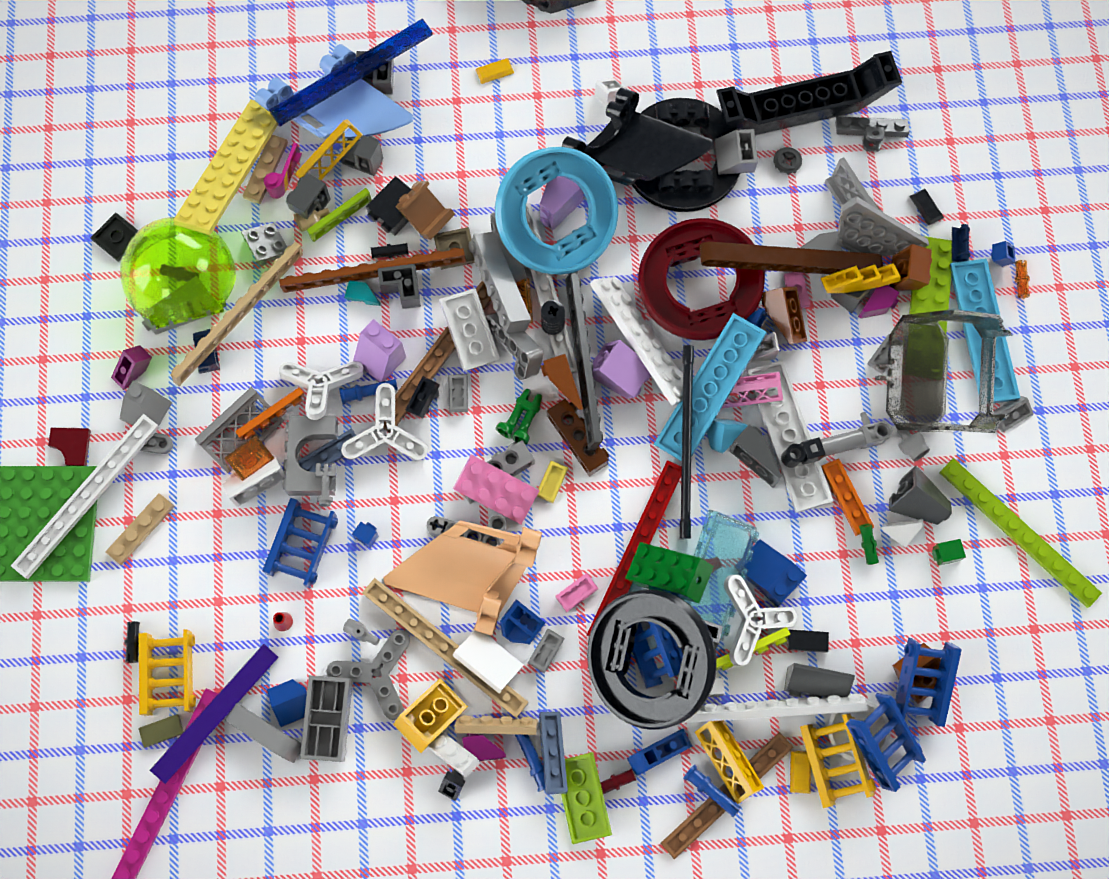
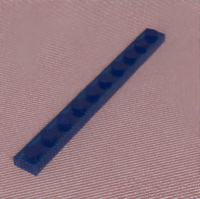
M422 18L269 109L279 127L433 36V32Z

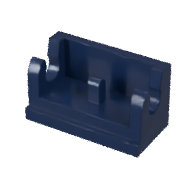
M211 329L193 333L195 347L201 338L206 337L210 333ZM217 347L198 366L199 374L220 370Z

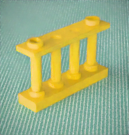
M183 629V637L154 639L149 633H139V715L153 716L155 708L184 706V711L193 712V707L196 706V696L193 695L192 646H195V636L188 629ZM183 645V657L152 658V650L155 647ZM184 665V677L157 680L153 678L152 670L157 667ZM184 685V698L155 700L153 698V690L155 688Z
M851 713L842 715L844 722L818 729L813 727V724L800 726L823 808L836 805L835 801L840 797L864 791L866 798L875 795V782L873 779H870L864 756L846 726L850 719H855L851 716ZM843 730L847 731L850 742L824 749L819 748L817 739L820 736ZM853 751L856 763L832 769L825 768L823 762L825 757ZM859 771L862 783L836 790L831 788L829 782L831 777Z

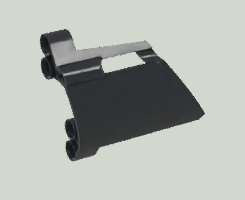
M621 87L616 93L615 101H610L606 107V116L610 117L611 120L601 133L587 146L585 142L567 136L563 140L561 147L581 151L593 158L602 167L606 165L624 172L625 174L620 178L609 173L607 174L611 181L628 186L633 185L638 179L649 181L686 166L714 148L713 139L636 112L639 93Z

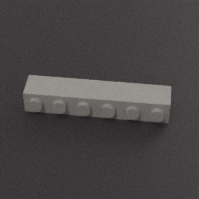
M495 233L473 234L469 242V251L474 256L475 265L479 268L481 280L486 285L487 294L491 297L493 309L498 314L500 325L503 326L505 333L526 331L531 317Z

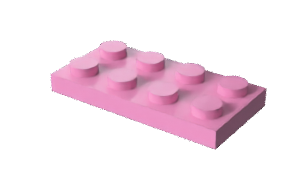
M472 454L452 488L521 525L540 491Z

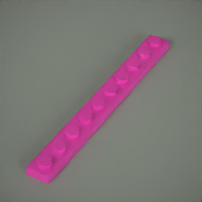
M207 688L205 689L187 727L218 693ZM202 744L166 784L161 780L159 781L111 879L137 878Z

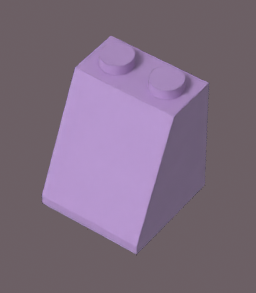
M560 176L548 182L540 201V222L545 227H550L554 230L583 202V191L573 181Z
M372 319L360 332L353 361L363 364L364 371L375 380L384 382L405 360L406 354L402 342L376 320Z
M621 340L605 343L593 360V378L625 399L637 397L642 390L641 386L643 383L647 382L651 377V374L636 352Z

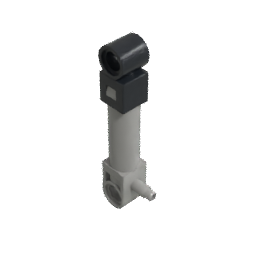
M862 412L860 416L863 426L859 429L823 439L818 437L802 441L800 444H791L782 453L781 461L786 467L793 468L800 462L804 465L845 451L881 445L891 437L892 427L885 421L871 424L866 412ZM790 452L795 454L796 459L791 457Z

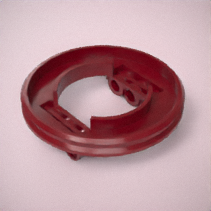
M696 218L676 223L654 238L641 259L638 284L643 305L650 317L660 327L675 336L699 341L717 339L733 313L746 320L757 310L761 302L765 285V270L734 268L736 283L729 296V300L690 312L689 307L678 302L669 291L667 274L670 267L698 259L700 257V244L704 242L755 245L744 232L724 221Z

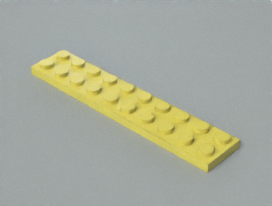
M251 99L176 214L173 219L174 225L211 235L283 118V113L280 111H267L255 100Z

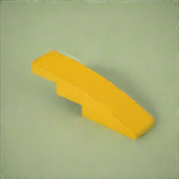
M894 263L877 268L874 264L858 270L857 266L821 277L826 293L863 291L901 281Z

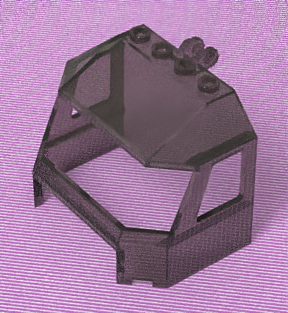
M955 309L902 315L889 335L888 364H876L875 368L878 370L888 369L887 376L878 375L875 376V380L887 381L886 412L897 430L944 433H995L998 430V425L1002 420H1006L1009 415L993 414L996 337L1013 336L1010 330H1006L1003 326V319L1000 315ZM952 321L973 324L982 338L979 414L970 425L938 423L946 414L949 338L938 322Z

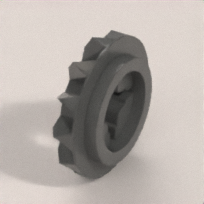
M791 147L779 149L773 159L775 169H778L780 173H787V175L796 173L802 165L801 154ZM785 158L791 160L790 165L788 163L784 164Z

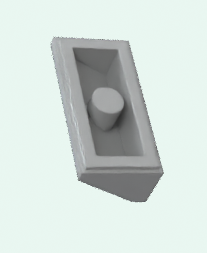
M1020 396V399L1009 401L992 411L990 416L1000 431L1004 432L1034 413L1028 398Z

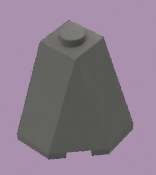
M914 466L901 478L898 483L900 486L897 494L892 493L889 498V510L891 512L915 519H923V521L939 525L952 514L951 502L917 466Z

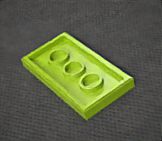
M590 752L565 759L568 792L561 794L572 845L611 836L612 830L594 753Z

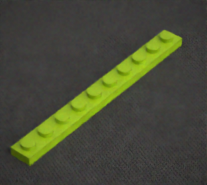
M954 458L939 472L1086 608H1089L1100 597L1102 592Z

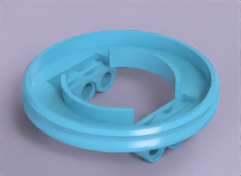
M548 147L523 156L505 174L496 195L495 221L503 244L520 263L541 273L569 274L591 265L609 246L617 227L618 200L610 177L593 158L572 148ZM560 176L573 181L583 191L588 203V219L585 225L573 230L571 234L557 240V243L549 245L539 240L528 225L526 219L527 196Z

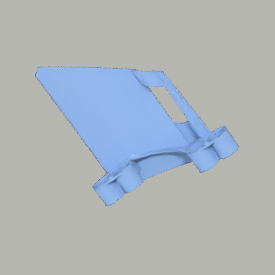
M338 44L334 48L332 56L327 54L321 58L319 65L325 74L314 83L293 93L292 88L288 84L275 77L269 82L268 89H259L254 98L267 111H280L321 139H327L341 122L346 119L367 137L389 132L413 122V114L350 71L356 61V53L343 44ZM310 115L323 126L315 129L301 117ZM350 128L345 132V139H352L357 136Z

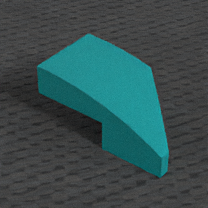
M358 281L348 282L344 295L346 300L361 301L366 305H381L374 291L367 283Z

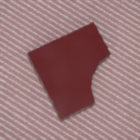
M51 427L48 446L62 452L66 466H87L91 430L89 428Z

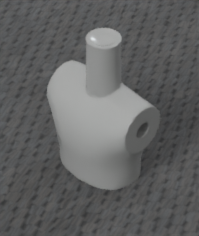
M900 427L897 430L904 439L898 447L914 462L924 457L930 451L923 435L919 431L910 435L904 427Z
M349 618L343 626L344 632L362 642L367 641L377 646L380 641L379 638L370 634L361 622Z

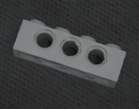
M523 441L511 443L507 450L502 453L501 451L492 455V459L487 461V463L498 467L513 477L535 464L534 457ZM509 457H514L516 462L508 464L506 460ZM465 496V498L467 499V501L469 502V504H471L472 502L475 501V500H473V499H471V498Z

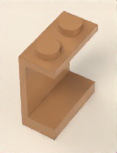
M417 181L412 185V190L399 199L396 208L424 239L431 240L450 221L455 212L450 208H445L427 188L430 184L428 181Z

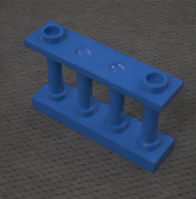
M290 497L262 571L272 577L275 572L279 571L304 579L303 585L310 589L311 585H314L317 580L318 573L316 572L331 531L337 527L338 518L336 513L330 511L329 517L304 510L297 499ZM300 516L325 524L322 535L295 527L294 521L296 517ZM293 534L317 542L318 546L315 554L289 546L286 543L288 537ZM288 553L312 561L308 572L281 564V555Z
M641 622L638 624L637 632L634 635L635 640L632 651L646 689L663 684L661 676L667 673L669 678L678 676L683 658L682 650L678 647L674 637L665 628L649 622L650 628L643 630ZM653 635L657 647L650 649L647 638ZM661 654L665 666L658 669L654 657Z
M908 637L907 644L904 647L905 655L895 697L896 705L904 720L906 714L929 716L928 719L935 725L945 727L962 652L960 647L953 643L945 642L942 650L922 648L921 643ZM918 657L941 658L940 666L938 669L917 667ZM914 676L936 677L935 688L913 687ZM910 695L933 697L931 707L908 706Z
M876 693L875 697L880 705L864 721L850 719L846 726L880 787L896 792L901 787L897 781V775L911 760L925 763L926 758L898 709L896 700L891 695ZM885 713L889 721L872 736L870 726ZM894 730L897 738L881 752L879 743ZM903 746L906 754L890 768L888 759Z

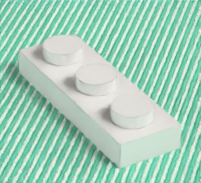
M444 732L429 745L432 752L465 778L480 764L477 757Z

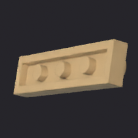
M272 134L242 195L244 199L261 204L267 191L264 185V178L269 173H275L287 147V139Z
M158 493L105 553L122 565L175 506Z
M465 715L457 717L455 723V733L536 735L538 728V719H533L532 717L513 719L510 716L501 718L482 716L481 718H472Z

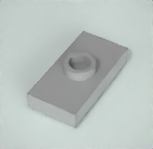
M888 334L867 364L883 374L902 349L904 343Z
M467 374L448 375L449 413L468 412Z
M547 628L528 664L545 674L565 638Z

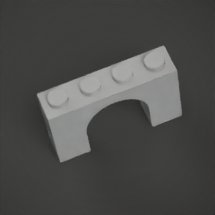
M289 416V422H286L285 425L288 441H285L284 444L287 459H284L283 468L286 471V478H283L282 481L283 490H285L288 496H321L322 478H317L316 472L306 471L301 468L298 457L302 447L310 441L338 440V419L336 416H323L318 420L309 419L307 416ZM330 478L329 496H335L336 478Z

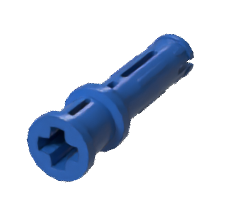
M396 379L365 386L356 384L354 387L347 389L339 388L342 404L344 405L346 402L354 400L361 401L363 397L376 395V389L383 383L392 385L397 391Z
M515 734L531 769L529 774L534 778L538 786V793L545 790L543 764L529 735Z
M695 764L685 774L683 778L685 781H690L697 787L698 792H704L733 818L740 811L741 807L711 783V778L702 774Z

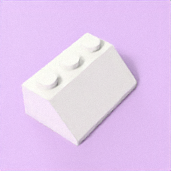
M274 454L266 455L257 464L245 467L240 474L228 477L222 485L229 500L236 507H239L282 482L283 478H286V474Z

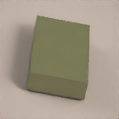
M179 714L138 728L144 748L175 738L184 732Z

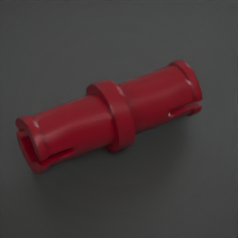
M631 768L616 776L614 774L610 775L611 778L600 783L602 792L605 794L615 789L618 791L620 787L637 780Z

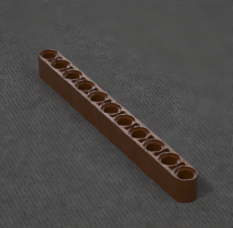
M704 242L699 245L701 265L706 267L828 275L857 266L858 270L874 264L877 268L883 267L882 255L875 253L722 242Z

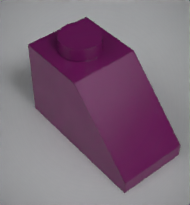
M888 285L877 287L858 317L863 319L886 314L890 308L894 310L899 302L896 298L900 292Z
M141 345L123 350L111 378L123 390L128 388L133 380L138 379L147 370L152 356Z
M466 733L467 737H462L463 747L477 757L480 762L506 758V753L483 735Z

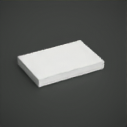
M474 631L452 655L499 694L524 665L489 636L478 631Z

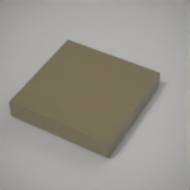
M469 227L438 233L434 236L437 251L444 252L452 248H464L465 263L441 266V270L475 263L474 256L469 251V242L472 239Z

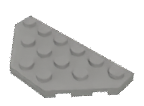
M857 196L841 206L837 243L850 252L893 256L896 252H900L911 244L924 248L929 245L927 238Z

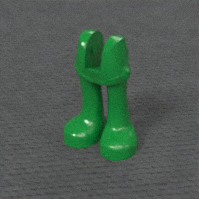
M528 388L516 399L515 408L507 422H499L495 427L496 431L508 439L512 436L513 441H523L525 445L530 440L527 434L536 413L541 409L540 405L543 398L541 394L537 393L533 402L528 401L531 395V390ZM523 411H527L519 428L514 432Z

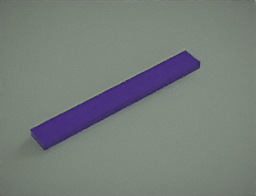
M262 644L149 771L166 784L228 715L236 703L245 696L279 657L265 644Z

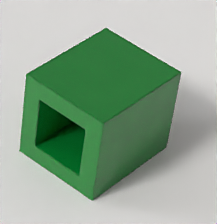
M961 538L938 543L933 547L932 556L934 561H937L938 566L959 562L966 558Z

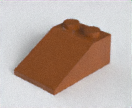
M797 286L764 291L761 299L762 305L789 344L807 342Z
M566 354L544 360V365L540 366L543 376H547L577 409L582 410L583 406Z

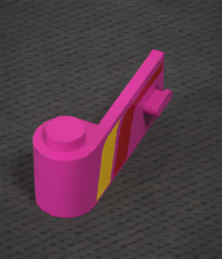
M293 143L282 173L272 172L264 178V185L272 198H281L286 193L296 165L302 156L297 143Z

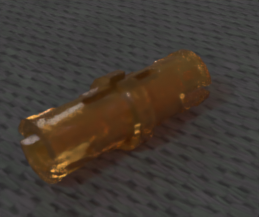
M1018 260L1015 263L1016 278L1014 279L1015 283H1017V297L1021 299L1022 296V299L1030 297V276L1027 271V261Z

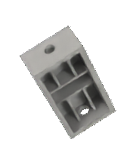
M309 675L300 759L345 762L353 679Z

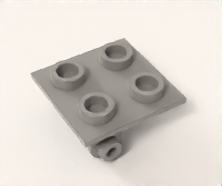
M274 223L241 231L257 264L261 266L267 264V259L283 255L287 248Z

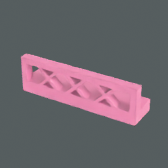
M780 372L740 377L731 393H737L741 397L737 401H731L727 398L722 408L783 400ZM777 387L778 395L770 396L765 393L769 388ZM755 390L760 394L757 398L751 399L747 396V393Z

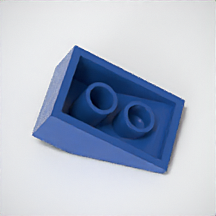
M761 539L734 566L742 576L776 607H779L807 577V574L796 564Z

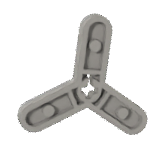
M396 630L390 635L372 663L333 661L327 666L328 677L351 678L353 683L370 684L384 715L390 720H396L404 712V707L389 674L409 646L410 637L406 631ZM383 664L380 671L382 676L380 678H372L374 676L372 671L378 670L381 667L380 665Z

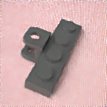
M836 116L835 120L836 134L862 135L865 151L879 152L884 136H909L908 119Z

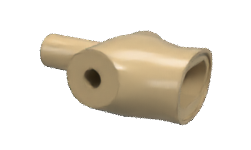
M328 208L317 212L314 210L307 220L298 214H294V219L300 231L303 232L320 221V218L327 216L330 211Z

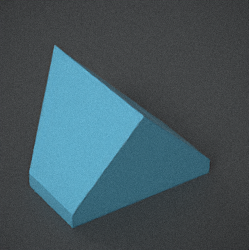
M715 418L707 431L711 449L723 454L743 432L747 424L736 420Z

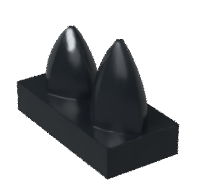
M422 376L405 410L423 419L425 414L429 413V406L432 400L440 397L438 389L440 384Z
M455 769L452 772L447 771L438 792L456 802L466 782L464 776Z

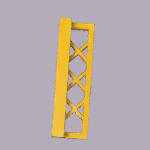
M348 119L343 120L295 174L301 178L307 172L309 173L311 169H318V179L322 181L363 134ZM349 128L357 135L353 141L345 140V132ZM335 143H343L341 154H333V145ZM323 156L331 157L329 167H321V158Z
M724 720L708 721L695 731L700 743L737 804L764 789L763 784ZM706 729L712 735L711 741H708L703 734ZM715 747L721 750L722 759L717 758ZM726 765L730 766L733 770V777L727 775ZM737 784L742 785L746 792L744 795H739L736 790Z

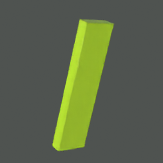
M364 188L308 228L307 232L311 240L315 242L371 202L372 199L368 189Z

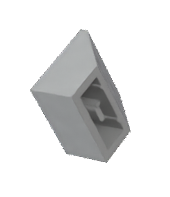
M754 129L735 130L715 139L718 174L755 172L758 158Z

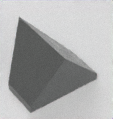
M871 289L848 293H831V298L850 313H853L867 297Z

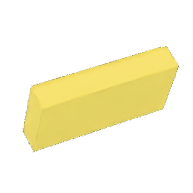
M550 461L538 488L540 491L537 497L554 503L568 467Z

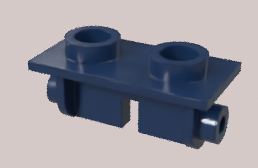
M962 224L960 228L951 227L952 261H969L971 256L969 253L970 227H968V224Z

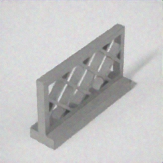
M844 157L839 159L832 176L824 182L839 206L841 207L857 196L877 208Z
M252 386L195 438V441L227 473L236 467L284 422L282 417L278 418L276 416L278 421L274 425H268L262 429V436L259 439L250 438L245 440L244 438L240 440V438H237L236 432H234V438H223V431L226 428H235L236 431L237 428L243 426L237 425L240 415H249V421H251V415L262 413L252 412V404L256 400L263 404V412L265 407L267 409L271 407ZM212 441H220V451H211L207 446ZM223 441H234V452H223ZM237 441H248V449L245 452H237ZM223 454L234 455V462L228 467L222 462Z

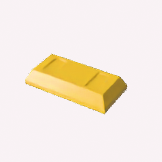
M509 58L475 69L481 84L514 74Z
M791 751L790 792L811 794V765L805 751Z

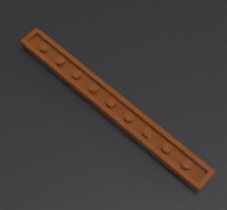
M452 248L444 252L433 251L431 254L426 255L415 254L413 257L408 258L397 257L390 261L379 260L372 264L361 263L355 267L343 266L337 270L325 269L319 273L308 272L301 276H286L283 279H279L282 291L287 293L347 283L349 281L379 277L378 268L415 264L416 271L465 263L466 257L464 248Z

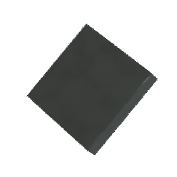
M115 212L90 239L119 262L144 235Z

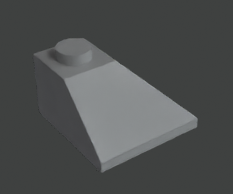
M133 380L123 396L119 419L133 426L144 414L159 426L172 402L151 388Z

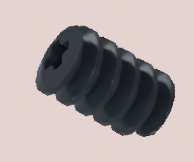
M556 300L545 302L541 308V326L543 331L549 335L559 334L565 326V308L562 303Z

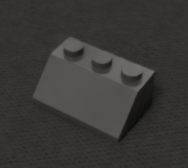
M793 663L787 667L784 691L789 692V695L793 697H801V695L818 697L819 699L828 698L831 695L848 697L855 675Z

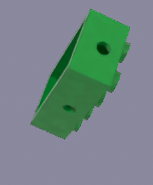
M640 542L625 579L639 587L666 591L681 599L699 604L714 566L700 557Z

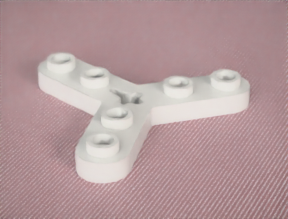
M353 361L323 373H318L296 363L285 362L280 365L279 374L282 379L308 389L305 404L306 416L309 419L318 420L326 413L329 390L361 378L364 375V367L360 362Z
M383 383L376 389L375 426L343 443L341 452L346 459H356L383 443L390 445L416 461H420L427 456L428 447L424 442L395 426V389L392 385ZM384 421H386L387 429L391 431L387 433V436H383V433L379 431L383 429Z
M730 575L726 577L724 589L742 619L729 656L734 665L743 666L749 663L762 629L791 627L797 621V614L791 607L760 608L741 576ZM751 617H760L761 619L752 621Z

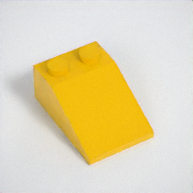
M439 678L399 715L393 725L422 753L468 706Z

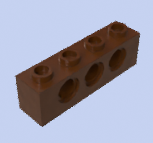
M565 398L548 409L546 416L590 477L608 465L609 454L605 448L601 449L600 446L593 449L595 454L591 456L584 452L588 449L583 417H578L574 404L572 402L569 403ZM570 418L573 420V423L567 425L563 420ZM581 433L584 438L577 440L574 438V435Z

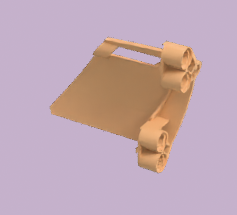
M460 520L383 577L384 583L397 589L475 612L478 618L473 630L492 636L500 612L525 569L533 567L537 549L540 546L542 532L522 527V533L518 535ZM468 529L504 539V541L498 546H492L461 535Z

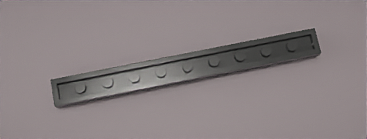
M577 271L566 276L565 284L588 449H596L603 441V432L600 431L601 417L597 410L596 382L592 375L591 347L587 340L586 312L583 310L582 305L584 298L580 291L581 279L578 277Z

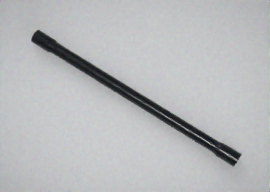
M684 345L682 355L683 411L679 538L691 539L694 346Z

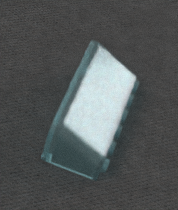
M709 509L694 556L704 559L714 567L700 603L685 601L699 613L703 620L723 626L720 638L723 641L724 637H728L730 633V617L734 618L736 609L724 589V581L730 575H739L746 580L748 574L747 562L752 561L754 550L751 549L753 543H757L760 532H757V527Z

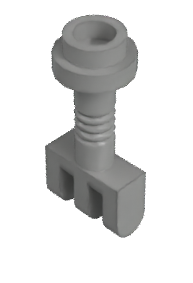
M316 463V477L322 478L321 496L317 497L319 506L329 507L333 502V497L329 496L330 478H336L337 476L336 463H332V471H329V463H324V471H321V463Z

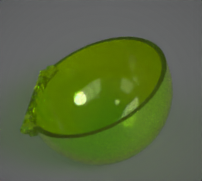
M165 217L143 226L127 243L120 262V281L123 292L132 308L143 317L149 319L151 325H155L156 329L170 326L169 320H172L173 325L187 322L189 321L188 318L191 317L192 320L207 317L206 311L209 309L211 315L224 312L223 307H227L226 300L235 285L236 267L229 247L216 231L213 230L211 235L174 225L173 219L175 217Z

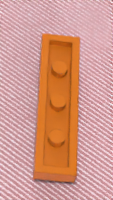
M298 387L235 432L240 440L244 438L245 440L250 439L255 435L254 431L260 427L264 429L270 425V420L277 416L279 418L287 413L286 409L293 405L295 407L303 401L302 398L305 397L303 391Z
M838 458L822 465L824 476L855 536L861 534L860 525L872 524L873 529L874 525L840 459Z

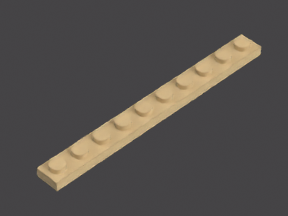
M295 241L291 246L289 245L285 249L284 254L280 258L275 259L272 267L262 273L257 283L252 284L247 293L236 301L235 306L223 315V319L218 324L212 326L210 333L199 340L195 349L189 351L184 360L173 368L170 375L176 385L181 386L303 255L302 247L299 243Z
M376 578L362 592L370 601L516 719L529 702L508 685L499 694L452 655L459 648V645Z

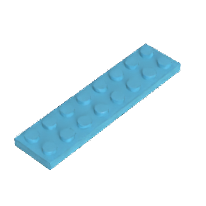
M987 258L950 263L952 283L981 405L1020 399Z
M734 313L693 379L691 457L767 334L763 329ZM683 401L677 405L653 444L681 462Z

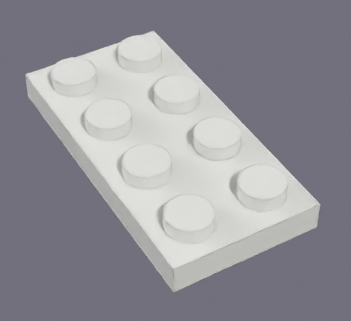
M476 288L440 299L439 302L463 371L500 360Z

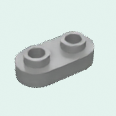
M154 433L140 451L167 454L173 448V441L166 434ZM166 442V446L161 448V444Z

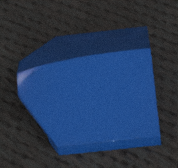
M517 599L500 620L502 636L510 642L531 644L546 623Z
M291 679L267 689L271 708L280 727L304 718L307 691L304 686Z

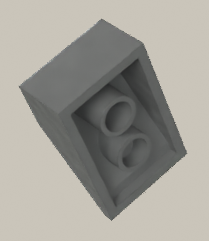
M749 424L734 440L729 452L774 488L782 475L762 432L757 427H752Z

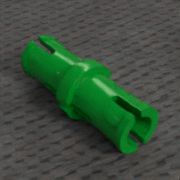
M872 524L860 525L861 547L864 548L866 564L879 563L876 551L877 541L874 540Z

